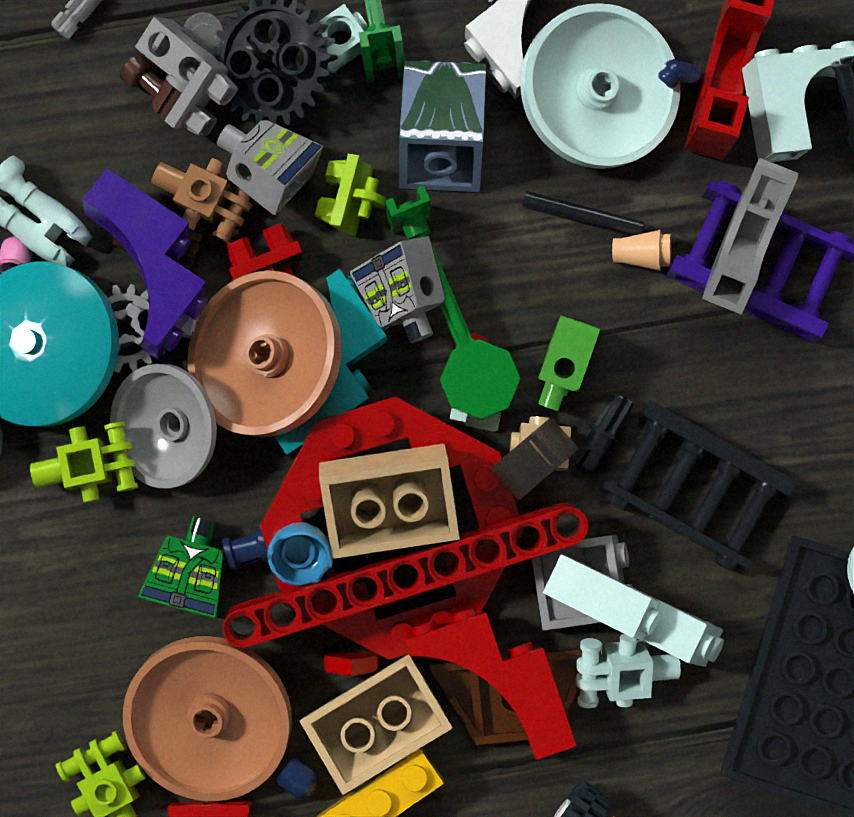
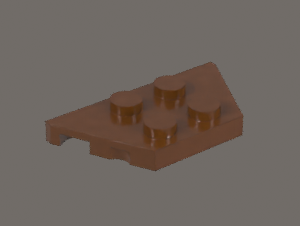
M581 649L545 653L566 716L578 691L576 686V676L579 673L577 671V660L582 657ZM452 662L430 664L431 673L476 745L528 740L523 726L512 707L486 680Z

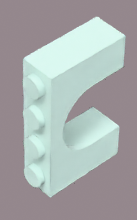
M854 41L840 42L832 45L831 49L818 50L817 45H806L794 49L793 53L780 54L779 49H767L754 55L755 58L742 68L746 95L749 97L748 106L758 159L761 158L769 162L794 160L812 149L804 104L806 88L812 78L820 76L836 78L835 72L832 69V63L839 61V64H841L840 58L854 56Z

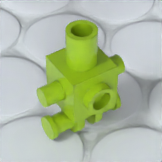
M125 422L104 425L110 445L105 446L104 441L98 438L88 440L85 426L69 429L72 444L56 447L58 458L30 464L34 486L37 488L63 482L66 489H81L83 503L100 500L97 485L112 482V472H116L118 481L117 492L138 488L132 468L136 467L135 459H129L128 451L132 450L133 447L132 442L126 441ZM113 455L115 462L109 463L107 456Z
M117 730L100 742L98 739L89 742L90 749L84 751L80 747L73 751L74 756L63 763L61 761L56 763L58 774L64 782L69 781L70 777L79 772H82L85 777L84 780L76 783L82 795L71 801L72 807L78 816L90 810L94 817H137L130 802L140 797L135 785L145 780L146 776L139 764L126 770L121 759L113 764L111 763L108 756L119 750L123 751L126 749V745ZM95 762L98 763L101 769L98 772L95 771L92 765Z

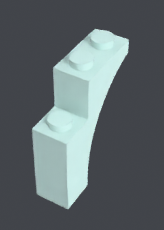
M562 554L543 591L544 594L632 638L643 640L689 664L706 667L708 661L714 662L724 643V640L720 638L723 629Z

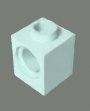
M343 4L318 21L328 23L329 25L322 34L323 37L330 38L336 31H346L351 35L348 42L341 45L333 43L327 48V53L338 55L337 60L328 63L329 69L336 71L362 53L359 32H365L368 25L357 11L351 14L346 5Z

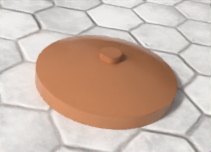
M279 271L250 273L228 283L206 304L196 323L195 331H192L187 359L188 372L199 381L208 394L218 425L249 437L264 438L278 436L305 423L319 410L328 398L337 379L341 364L342 339L339 323L330 303L311 284L293 275Z
M196 636L177 640L162 647L141 666L132 679L125 696L123 729L129 749L135 760L156 783L186 798L200 801H222L249 793L272 775L278 767L290 740L292 712L289 697L281 679L260 655L247 647L239 648L232 646L224 638Z

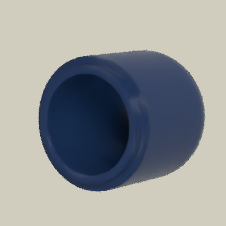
M293 756L276 778V783L294 797L303 799L310 796L316 790L319 783V775L314 768L300 757Z

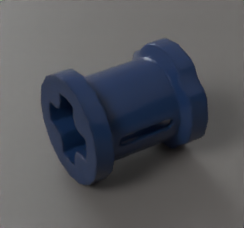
M261 528L256 529L254 534L231 540L229 537L222 539L225 556L232 574L239 573L242 567L261 561L268 564L267 547Z

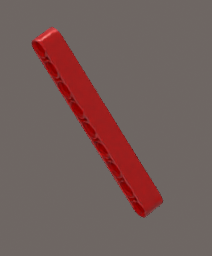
M559 503L460 534L459 540L424 545L322 577L318 583L293 586L233 606L228 611L223 624V635L232 646L239 648L250 647L575 545L584 539L588 531V520L584 513L574 505ZM567 513L575 514L577 526L574 531L569 534L558 533L556 524L560 516ZM524 526H531L537 530L536 541L530 546H519L515 538L517 532ZM483 539H492L497 542V551L489 559H481L475 555L476 545ZM447 551L454 553L457 556V563L452 570L443 572L435 568L434 561L438 554ZM408 564L416 568L417 576L414 581L409 584L398 583L393 577L397 567ZM361 577H368L375 581L377 588L372 595L362 597L354 592L353 584ZM320 590H328L335 595L336 603L329 609H320L314 605L312 597ZM279 603H287L294 608L296 615L288 622H281L274 618L272 608ZM244 615L252 619L255 629L245 635L234 631L231 621L237 616Z

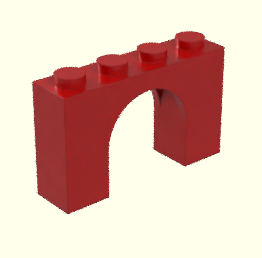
M724 0L688 133L685 151L724 160L738 139L749 97L742 95L745 86L742 68L752 60L759 37L770 19L775 0Z

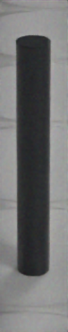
M526 191L522 207L632 236L641 234L644 224L640 220Z

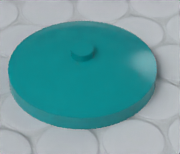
M39 261L17 265L0 274V417L15 424L31 427H51L71 421L87 411L99 399L113 375L119 349V333L114 311L99 286L89 277L73 268L57 263Z

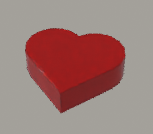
M371 652L327 653L324 655V669L329 673L346 676L374 673L379 670V654Z

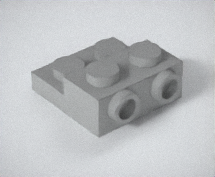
M617 535L583 539L575 545L532 558L543 630L600 623V621L543 593L561 554L573 558L624 584L622 568L629 567L627 545L625 542L618 543Z

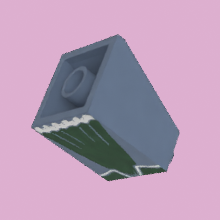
M426 60L404 61L399 137V188L416 189L424 185L426 190L480 192L486 64L430 62Z

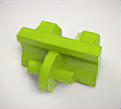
M348 154L347 160L329 161L325 174L326 182L332 186H338L339 190L336 199L321 197L318 200L315 217L330 224L344 235L356 237L360 218L369 220L372 207L384 208L387 199L376 193L379 180L372 178L374 167L361 161L362 157L359 155Z

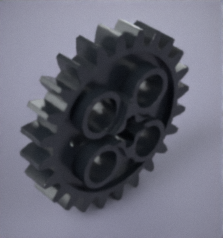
M249 0V7L236 5V12L239 18L225 16L224 19L229 26V30L216 31L219 38L223 40L222 46H212L211 48L212 51L220 54L218 62H222L227 66L228 72L226 76L238 88L232 98L234 100L229 110L236 113L243 111L242 121L253 122L255 120L256 125L261 120H268L283 127L284 122L287 125H298V116L301 118H311L312 114L309 105L322 107L324 104L318 94L320 92H332V89L325 83L326 77L337 76L335 71L328 68V63L337 60L338 55L327 53V48L335 42V38L322 36L329 26L328 23L315 22L319 12L309 8L305 10L306 2L302 0H294L293 2L292 0ZM274 23L276 27V35L274 39L270 41L268 31L270 26ZM250 37H252V40L258 46V48H255L251 44ZM301 50L304 55V63L298 69L296 56ZM266 53L275 55L272 58L270 55H267ZM250 55L252 64L250 70L246 72L244 62L246 57ZM290 75H292L298 81L297 86L295 85ZM277 82L279 85V95L274 100L271 90L273 84Z

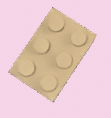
M445 444L319 462V481L332 559L460 539Z

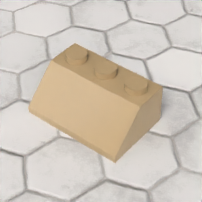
M410 653L299 720L342 795L453 728Z

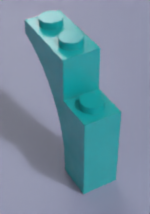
M340 269L326 278L330 291L331 307L337 317L342 339V357L338 376L328 398L310 419L287 433L274 436L290 458L300 451L316 420L370 403L366 393L372 389L359 369L351 373L349 368L387 342V336L384 331L389 327L382 328L377 324L371 311L367 309L360 299L362 295L352 276L350 275L346 278Z

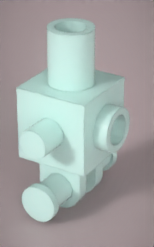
M626 634L620 635V642L601 643L597 639L586 638L580 643L582 657L577 660V671L579 673L576 676V686L580 689L578 705L581 707H596L599 703V698L597 697V691L605 690L609 700L616 701L618 706L630 707L633 704V699L651 698L652 681L680 678L681 667L679 658L671 654L650 656L642 640H637Z

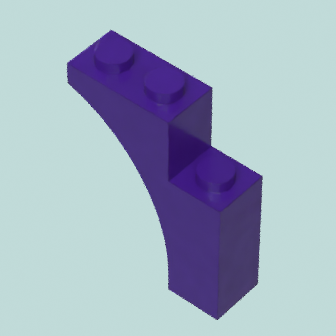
M106 169L82 199L84 214L110 232L124 246L139 268L149 297L148 320L143 336L144 351L159 359L165 349L171 352L177 346L184 334L181 328L189 317L195 320L205 308L208 299L205 297L206 281L172 260L174 258L178 261L185 254L191 243L189 239V222L109 169Z

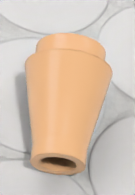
M661 230L625 238H613V263H625L659 271L661 267H671V234H661Z

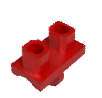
M279 223L262 230L271 250L270 252L256 257L248 237L227 244L229 258L233 266L229 268L233 280L265 268V271H279L294 276L289 264L274 270L273 264L302 253L298 240L293 242L287 228L283 223Z

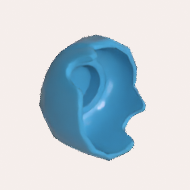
M306 522L291 523L280 529L269 543L267 550L271 571L282 582L295 586L320 582L323 575L329 568H332L333 564L329 539L318 527Z

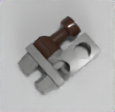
M153 17L135 46L142 54H135L126 62L121 70L120 78L132 88L142 86L154 98L152 105L156 114L162 116L165 119L164 121L172 128H186L198 136H207L215 126L217 118L204 109L210 99H213L219 105H226L232 100L238 88L226 76L228 72L227 66L222 62H218L212 54L189 38L179 24L173 19ZM157 34H159V35L157 36L156 40L154 41V43L152 44L153 38H154ZM147 58L168 74L165 80L152 73V63Z

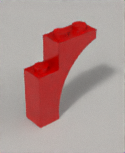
M475 607L452 614L453 623L438 628L435 620L411 628L413 636L405 639L411 656L437 658L458 664L486 680L506 699L523 726L536 760L576 747L543 647L533 648L532 643L527 642L507 649L509 657L502 659L487 613L477 614Z

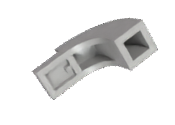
M758 159L725 233L702 299L742 315L758 280L761 264L775 227L795 186L799 173L764 159Z

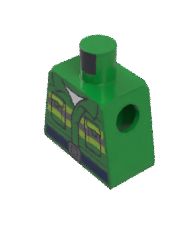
M192 516L186 540L167 535L138 597L211 618H220L227 559L224 550L210 547L216 522Z

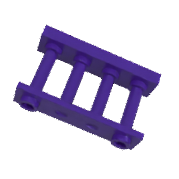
M718 181V183L709 182L702 197L712 201L713 204L691 253L685 254L684 257L677 255L672 261L666 277L704 294L711 270L706 268L708 263L705 260L728 209L735 212L741 197V190L737 186L726 181ZM782 213L775 230L788 235L765 288H760L759 291L753 289L743 312L815 343L823 338L829 324L819 319L821 314L818 312V309L840 260L842 259L848 263L854 260L853 239L837 231H830V234ZM804 242L826 253L803 305H798L795 308L782 302L783 296L780 293Z

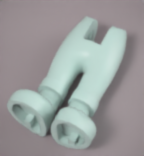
M10 156L0 164V189L12 195L16 202L25 206L41 220V223L34 222L21 213L13 204L9 205L0 196V226L5 230L8 229L22 244L48 262L70 267L75 259L62 246L54 244L56 239L64 230L71 239L86 246L92 239V235L78 217L65 206L38 190V187L31 181L26 183L22 176L25 164L16 156Z

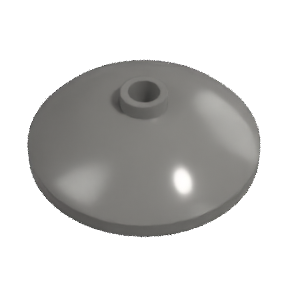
M170 364L143 366L126 377L115 394L111 407L110 423L125 422L126 441L132 442L133 447L132 450L128 451L129 459H135L136 467L132 468L133 476L141 482L156 488H173L193 481L208 465L216 443L217 426L215 413L205 389L189 372Z

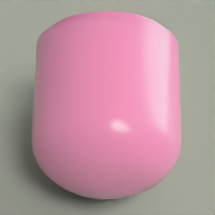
M15 236L5 239L0 248V272L3 273L13 268L11 263L21 265L32 262L34 252L22 244Z

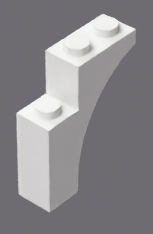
M495 0V4L466 25L465 39L467 41L464 45L477 62L483 60L492 70L489 75L496 87L502 93L509 91L516 99L521 95L520 78L524 61L521 41L522 25L531 0Z

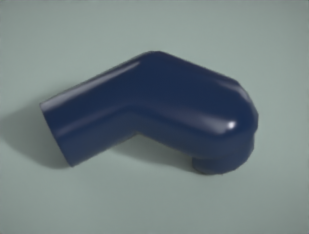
M676 59L664 63L666 67L658 73V78L670 89L675 88L680 80L689 89L698 88L703 81V76L698 66Z

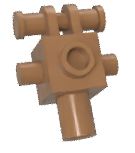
M211 158L206 170L190 164L185 173L164 162H160L153 174L151 183L175 195L173 201L179 209L185 211L182 218L189 222V230L194 231L199 219L215 225L219 217L222 220L217 230L213 231L212 236L226 244L231 243L232 239L230 238L236 226L242 227L245 221L240 217L243 210L249 212L252 204L249 202L251 197L239 187L235 194L231 193L232 189L229 182L221 178L226 165ZM226 202L230 204L228 210L223 208Z

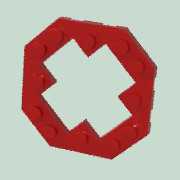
M394 396L316 420L263 518L260 528L268 550L269 543L280 529L291 523L303 522L301 513L324 506L319 481V462L331 461L406 437L409 439L411 449L445 444L449 468L457 465L461 467L479 528L517 517L519 513L501 453L498 450ZM523 528L516 534L517 544L524 533ZM483 539V542L476 545L475 555L481 559L493 557L497 551V542L492 539ZM452 552L444 554L450 571L456 566L457 556ZM505 567L454 582L455 593L377 618L374 608L321 625L388 660L410 653L405 639L413 636L411 628L434 620L437 628L453 623L452 614L475 607L477 614H480ZM276 576V580L280 590H284L295 586L282 582ZM365 579L357 580L353 584V590L357 595L362 597L370 596ZM320 590L314 594L312 601L320 609H329L336 603V597L331 591ZM284 603L285 606L294 610L290 604Z

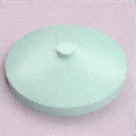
M602 3L586 4L571 8L555 17L539 31L524 57L520 89L527 118L539 138L552 151L572 163L600 169L614 168L631 163L652 151L667 135L675 120L680 101V81L675 88L670 89L658 78V73L666 67L664 63L675 59L665 39L653 25L640 15L626 8Z

